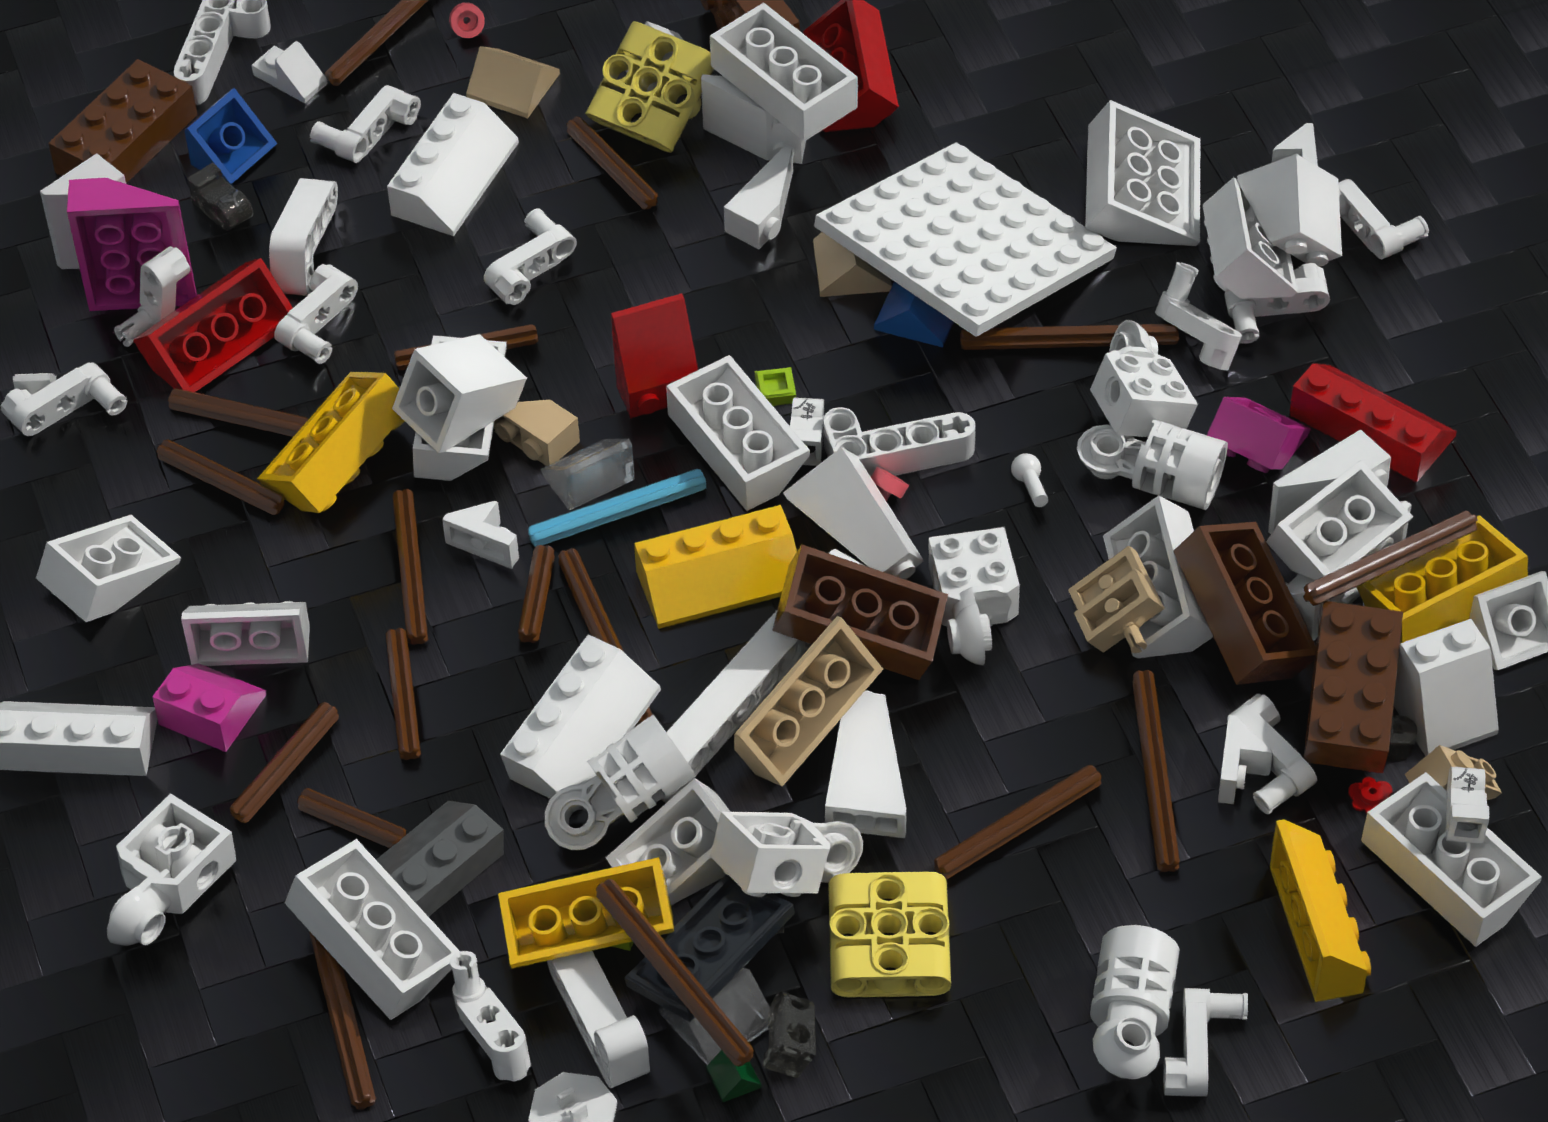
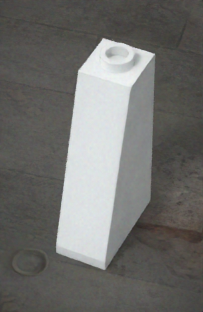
M843 447L839 448L783 492L791 503L870 568L906 580L913 575L916 570L915 568L924 561L858 456Z
M864 691L840 720L825 804V823L841 821L852 824L860 833L905 838L906 804L885 694Z

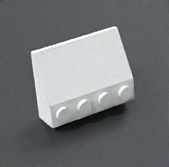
M1110 100L1088 125L1085 229L1119 242L1197 246L1200 243V138Z

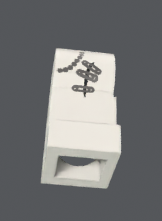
M793 398L790 427L806 446H816V450L810 454L803 465L818 466L821 463L824 436V399Z
M1450 767L1447 782L1446 841L1483 844L1489 823V806H1487V794L1485 793V770ZM1457 822L1476 823L1477 827L1470 831H1464L1457 827Z

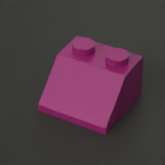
M1223 397L1207 436L1228 442V456L1235 457L1238 453L1249 459L1247 465L1261 472L1268 473L1269 469L1284 468L1306 439L1311 428L1248 398Z
M198 663L173 668L152 698L159 725L227 752L265 698L266 690Z

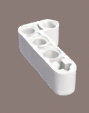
M202 0L173 72L174 77L192 85L195 105L202 104L209 97L233 36L261 38L268 34L271 24L267 0Z
M300 178L272 231L269 245L270 272L284 294L308 296L311 293L309 282L314 274L313 254L337 205L338 186L335 181Z
M843 407L833 408L823 418L824 449L827 457L843 447L858 456L870 477L877 466L896 476L963 462L971 458L975 451V421L968 414L961 412L863 432L856 415L850 409Z
M593 951L548 960L552 978L607 1086L613 1088L649 1073L648 1044L643 1029L634 1015L626 1017Z

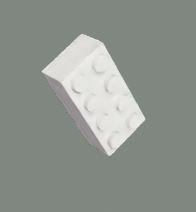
M764 2L710 35L711 67L803 141L808 140L858 108V77Z

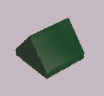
M720 1050L706 1066L722 1102L762 1088L750 1061L740 1067L735 1066L726 1054Z

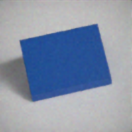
M235 88L227 92L184 130L191 165L227 186L237 180L277 144Z
M894 281L874 324V330L943 347L954 322Z

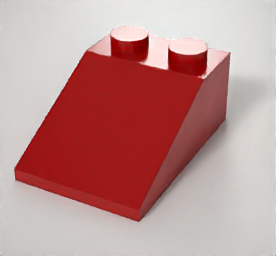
M682 293L611 313L616 387L630 418L651 414L667 408L666 385L698 370L685 299Z

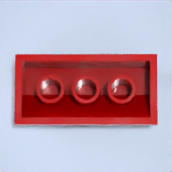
M840 0L803 31L805 36L858 77V108L826 127L823 131L875 127L899 107L880 11L864 0Z
M262 258L245 262L134 338L133 341L151 369L174 389L178 388L196 392L274 337L278 323L293 307Z
M1313 363L1293 385L1290 416L1339 442L1362 430L1391 456L1390 469L1415 482L1420 480L1456 437L1457 431L1331 365Z

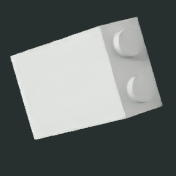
M1298 154L1237 176L1238 184L1270 243L1306 264L1315 263L1318 267L1324 266L1328 261L1342 256L1338 178Z
M480 334L416 348L413 351L392 409L438 453H443L514 409L527 377Z
M1472 619L1400 643L1394 707L1425 756L1439 745L1455 750L1498 734L1499 727L1491 648Z

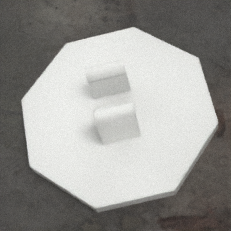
M562 1072L535 1089L528 1122H614L617 1099L597 1076Z

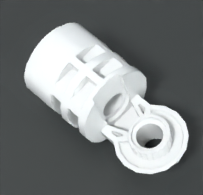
M1155 419L1151 422V430L1146 442L1137 440L1133 436L1116 435L1112 426L1106 424L1094 426L1085 431L1078 439L1077 444L1080 460L1095 476L1101 479H1112L1118 475L1132 479L1133 488L1203 510L1209 507L1215 495L1228 448V442Z
M651 715L627 732L615 744H610L601 754L587 761L595 772V777L584 785L565 787L549 800L545 810V827L549 836L559 846L570 850H584L597 844L605 835L608 826L625 814L630 823L633 822L642 812L648 808L650 810L657 805L656 803L665 796L668 797L697 776L654 715ZM577 810L587 811L588 820L584 826L580 828L569 826V818L573 812Z
M1141 925L1119 926L1109 930L1102 938L1097 978L1093 993L1094 998L1092 999L1090 1010L1091 1019L1098 1026L1093 1037V1051L1099 1063L1108 1072L1120 1078L1138 1079L1147 1076L1156 1068L1160 1058L1159 1042L1156 1036L1168 1028L1169 1009L1171 1008L1180 949L1176 941L1166 933L1151 927ZM1124 1040L1131 1042L1134 1046L1127 1044Z

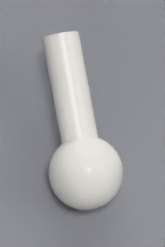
M1028 453L1018 455L1011 465L1013 476L1025 483L1036 507L1045 506L1048 503V497L1039 480L1041 472L1039 460L1034 455Z

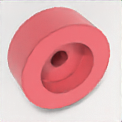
M461 3L452 9L449 16V24L458 36L473 38L483 30L485 18L482 11L476 5Z
M878 466L871 475L872 480L878 486L877 488L886 502L891 494L902 498L909 487L906 482Z

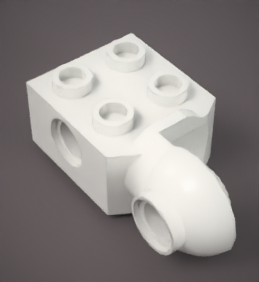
M1125 320L1115 331L1110 344V352L1105 354L1090 391L1116 435L1148 437L1151 430V422L1154 419L1187 429L1198 405L1171 360L1158 355L1156 339L1153 336H1149L1138 323L1132 320Z
M1004 527L929 537L928 568L933 588L948 594L942 625L947 626L951 653L961 654L968 661L978 665H984L985 651L992 649L990 626L992 624L1006 623L1019 613L1020 584Z
M170 793L116 845L121 874L126 887L131 891L118 899L112 908L107 926V938L110 943L122 946L136 943L143 945L152 943L160 935L164 927V913L183 914L236 862L232 832Z
M721 812L710 857L748 895L762 897L766 893H781L790 897H798L801 893H818L821 882L828 883L836 875L850 873L858 864L862 855L863 839L856 827L841 821L813 823L793 813Z

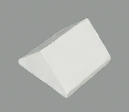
M1540 571L1473 597L1469 619L1473 620L1491 648L1492 667L1494 670H1500L1548 652V578L1546 571Z

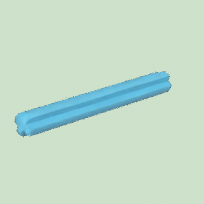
M695 469L531 525L528 528V535L534 547L545 545L702 491L706 488V479L700 469Z

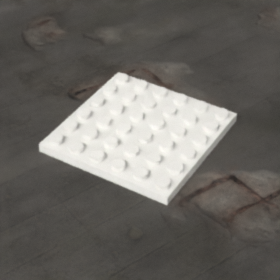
M957 142L816 215L814 223L815 228L975 337L1114 259L1117 248L1103 239L1101 235L1085 229V226L1077 222L1073 217L1063 213L1046 199L1034 194L1022 186L1020 182L1008 177L996 169L994 165L987 163Z

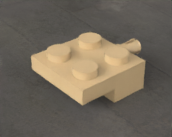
M1130 546L1124 548L1068 589L1078 609L1074 612V615L1087 642L1103 653L1123 638H1126L1133 653L1142 652L1141 648L1145 650L1147 643L1144 641L1139 629L1145 622L1165 609L1137 551Z

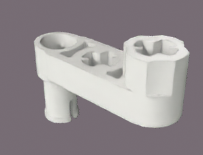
M386 85L377 93L347 130L340 131L319 121L312 127L310 138L312 139L310 141L334 150L339 157L358 163L370 152L395 121L404 125H412L415 122L421 107L420 98Z
M1346 179L1338 182L1340 216L1379 259L1396 254L1403 250V246L1428 237L1429 228L1421 216H1417L1396 227L1390 225L1352 180Z
M541 209L532 210L524 220L525 226L537 237L494 261L485 271V284L506 304L516 305L523 301L531 289L530 280L566 259L576 247V238L562 225H556Z
M169 246L141 266V306L138 308V313L114 328L120 342L126 338L123 341L124 346L129 347L132 345L134 338L175 311L176 282L191 271L184 254L177 247Z
M1177 262L1167 291L1162 292L1155 313L1165 321L1204 342L1199 355L1201 362L1220 370H1229L1242 334L1189 304L1190 301L1187 298L1199 270L1191 265Z
M1307 263L1294 270L1298 293L1293 297L1240 299L1231 290L1225 292L1224 296L1228 315L1233 318L1235 330L1242 334L1240 343H1252L1259 338L1255 317L1314 312L1326 307L1330 297L1323 268L1318 267L1315 263Z
M322 264L314 271L313 277L309 282L312 292L287 313L278 323L274 332V337L278 342L293 351H301L314 359L318 364L324 363L330 357L332 344L315 334L351 303L358 290L356 280L330 264Z
M92 362L75 368L33 395L26 389L20 390L16 388L10 391L1 404V411L24 435L33 436L92 399H95L102 405L108 414L117 415L125 409L127 398L110 383L111 379L97 364Z
M1256 694L1229 714L1237 716L1272 752L1270 770L1277 777L1259 791L1253 793V799L1261 811L1265 814H1270L1272 810L1291 796H1299L1317 783V776L1312 767L1273 728L1274 725L1280 722L1281 718L1273 702L1267 696Z
M469 951L459 952L462 961L460 966L458 956L454 954L450 959V966L455 981L452 991L461 1021L492 1060L493 1070L498 1079L513 1082L521 1080L527 1076V1070L531 1066L524 1031L493 991L487 988L484 981L479 978L476 955Z
M1184 988V1058L1165 1057L1164 1095L1207 1097V1022H1209L1210 1018L1247 1020V993H1210V989Z

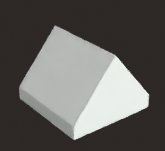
M52 373L15 374L13 376L14 389H26L31 395L56 381V376Z

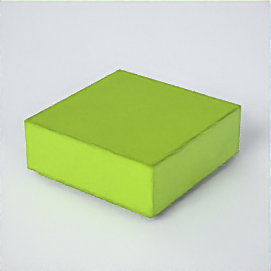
M791 367L755 371L756 387L772 406L793 403V398H796V390Z

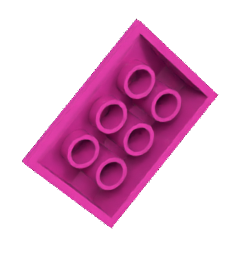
M109 178L69 180L67 215L89 311L139 308L141 306V266L169 246L177 247L184 254L191 269L188 275L176 282L175 306H182L197 296L179 200Z

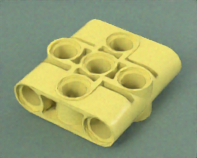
M633 21L616 54L605 61L602 68L604 78L585 114L598 124L665 152L672 153L688 120L696 116L700 111L702 105L700 98L702 94V74L712 75L714 68L711 67V53L687 41ZM673 51L669 59L662 61L665 54ZM628 70L625 77L617 80L621 72ZM657 82V86L653 90L646 92L650 84ZM687 94L683 102L676 104L677 99L681 95ZM642 112L639 120L631 123L633 116Z
M936 872L844 873L830 879V976L833 993L841 997L937 996L950 990L951 967L947 881L942 874ZM933 932V933H936V934L928 935V934H925V933ZM885 933H894L895 935H890V936H889V935H884V934H885ZM843 934H853V936H843ZM885 968H895L896 970L889 971L885 970Z

